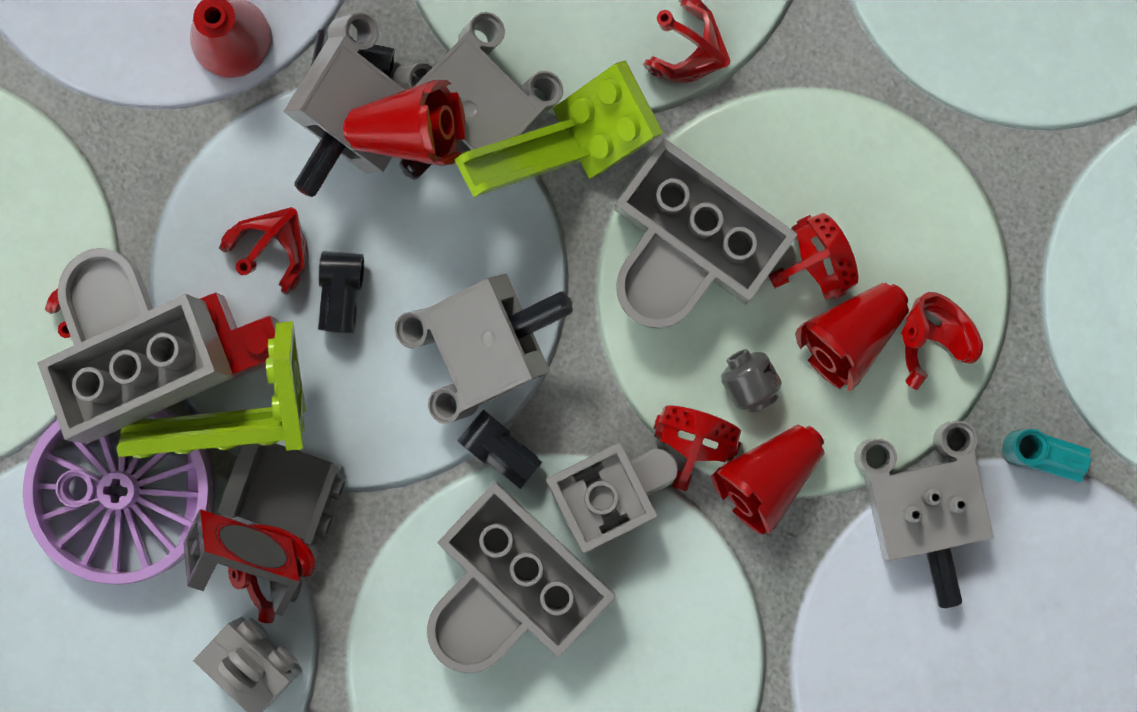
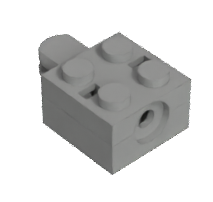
M618 442L546 478V481L584 554L658 517L648 496L673 483L677 476V465L671 454L660 449L650 450L629 460L621 442ZM589 466L592 467L591 469H589V470H587V471H585V472L582 471L583 469H585V468H587V467H589ZM617 522L620 523V525L611 529V525Z
M243 617L229 622L193 662L246 712H264L301 672L295 667L298 663L297 659L282 646L276 649L265 639L268 632L261 624L253 618H249L246 621Z

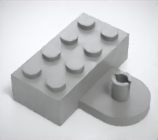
M663 138L615 204L614 210L645 232L619 271L616 283L618 301L629 318L649 328H666L682 321L692 311L712 282L746 305L798 234L667 139Z
M96 248L82 252L73 258L64 269L58 285V301L74 346L37 363L65 440L84 444L91 443L233 378L205 301L184 294L153 309L136 265L126 256L109 249Z
M495 481L437 542L467 572L432 610L427 625V638L436 658L446 667L462 673H476L490 668L502 658L527 630H530L559 658L610 604L616 595Z

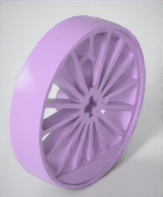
M165 408L150 416H152V419L176 417L177 415ZM56 420L35 445L28 460L23 481V503L26 518L35 539L44 552L63 569L78 577L93 582L113 585L145 581L159 576L179 564L185 558L183 542L199 510L202 509L212 513L214 507L215 478L206 449H196L187 453L186 465L140 480L170 452L157 453L136 472L142 458L133 457L128 466L129 456L119 457L118 467L108 435L99 439L109 469L87 444L74 442L104 476L102 477L54 454V448L63 437L58 420ZM48 460L70 469V471L63 473L59 477L57 483H45L43 481ZM188 471L187 491L143 488L145 485ZM77 476L83 478L87 484V493L81 500L73 498L69 491L70 482ZM119 483L122 487H127L128 490L127 495L120 496V498L117 494H112L111 490L112 486H117ZM43 489L56 490L58 499L66 507L46 513L43 505ZM142 495L187 497L185 517ZM101 502L98 507L63 538L58 540L49 525V519ZM140 504L183 524L180 543L177 546ZM107 509L83 560L78 559L66 549V544ZM134 512L170 551L167 556L153 565L149 559ZM115 515L112 570L108 571L92 566L91 562ZM124 517H126L142 564L141 570L123 572L121 570Z

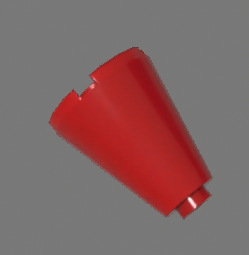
M202 0L194 10L190 31L191 48L198 62L208 71L226 78L242 77L258 69L272 42L270 26L261 10L247 0Z
M432 80L350 110L343 123V134L346 141L357 151L438 166L453 165L455 163L454 159L462 153V151L455 152L458 140H464L466 134L465 113L458 92L450 93L447 86L451 83L448 80Z
M880 283L804 322L795 332L797 344L800 349L807 345L812 353V356L807 359L808 362L826 381L838 389H841L846 384L848 385L847 391H852L859 385L909 313L908 297L899 286Z
M795 425L719 467L711 475L712 483L722 500L728 496L736 506L732 512L742 522L759 534L763 535L766 532L769 534L776 528L825 454L822 447L824 439L811 426L805 428L801 425Z

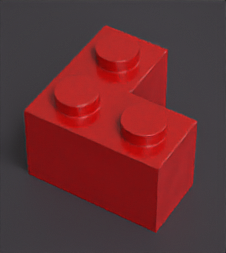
M215 292L200 298L206 302L233 374V378L222 383L265 367L266 358H269L268 339L275 338L278 320L269 315L237 328L225 296Z

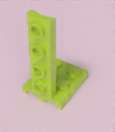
M626 60L615 63L554 106L553 110L559 123L467 151L454 159L473 197L577 162L582 164L588 178L592 179L600 176L664 134Z
M293 321L276 323L275 338L268 339L269 358H266V372L268 383H274L275 395L272 396V407L139 420L121 428V435L117 445L118 457L132 456L134 458H145L156 453L166 452L186 454L196 449L206 448L227 450L237 445L256 443L268 446L279 441H285L286 451L303 449L302 433H304L305 429L303 413L306 412Z

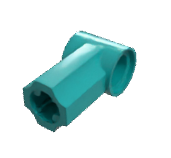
M1038 429L1011 431L1006 435L1002 444V451L1008 462L1014 465L1027 466L1077 483L1082 482L1083 477L1088 473L1091 462V449L1045 435ZM1025 436L1030 439L1033 445V451L1028 458L1023 457L1019 450V443Z

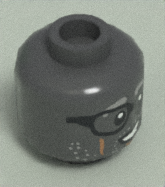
M743 349L734 353L726 360L729 366L721 374V380L737 408L758 412L770 406L778 399L777 392L781 388L782 382L766 353H750L748 349Z

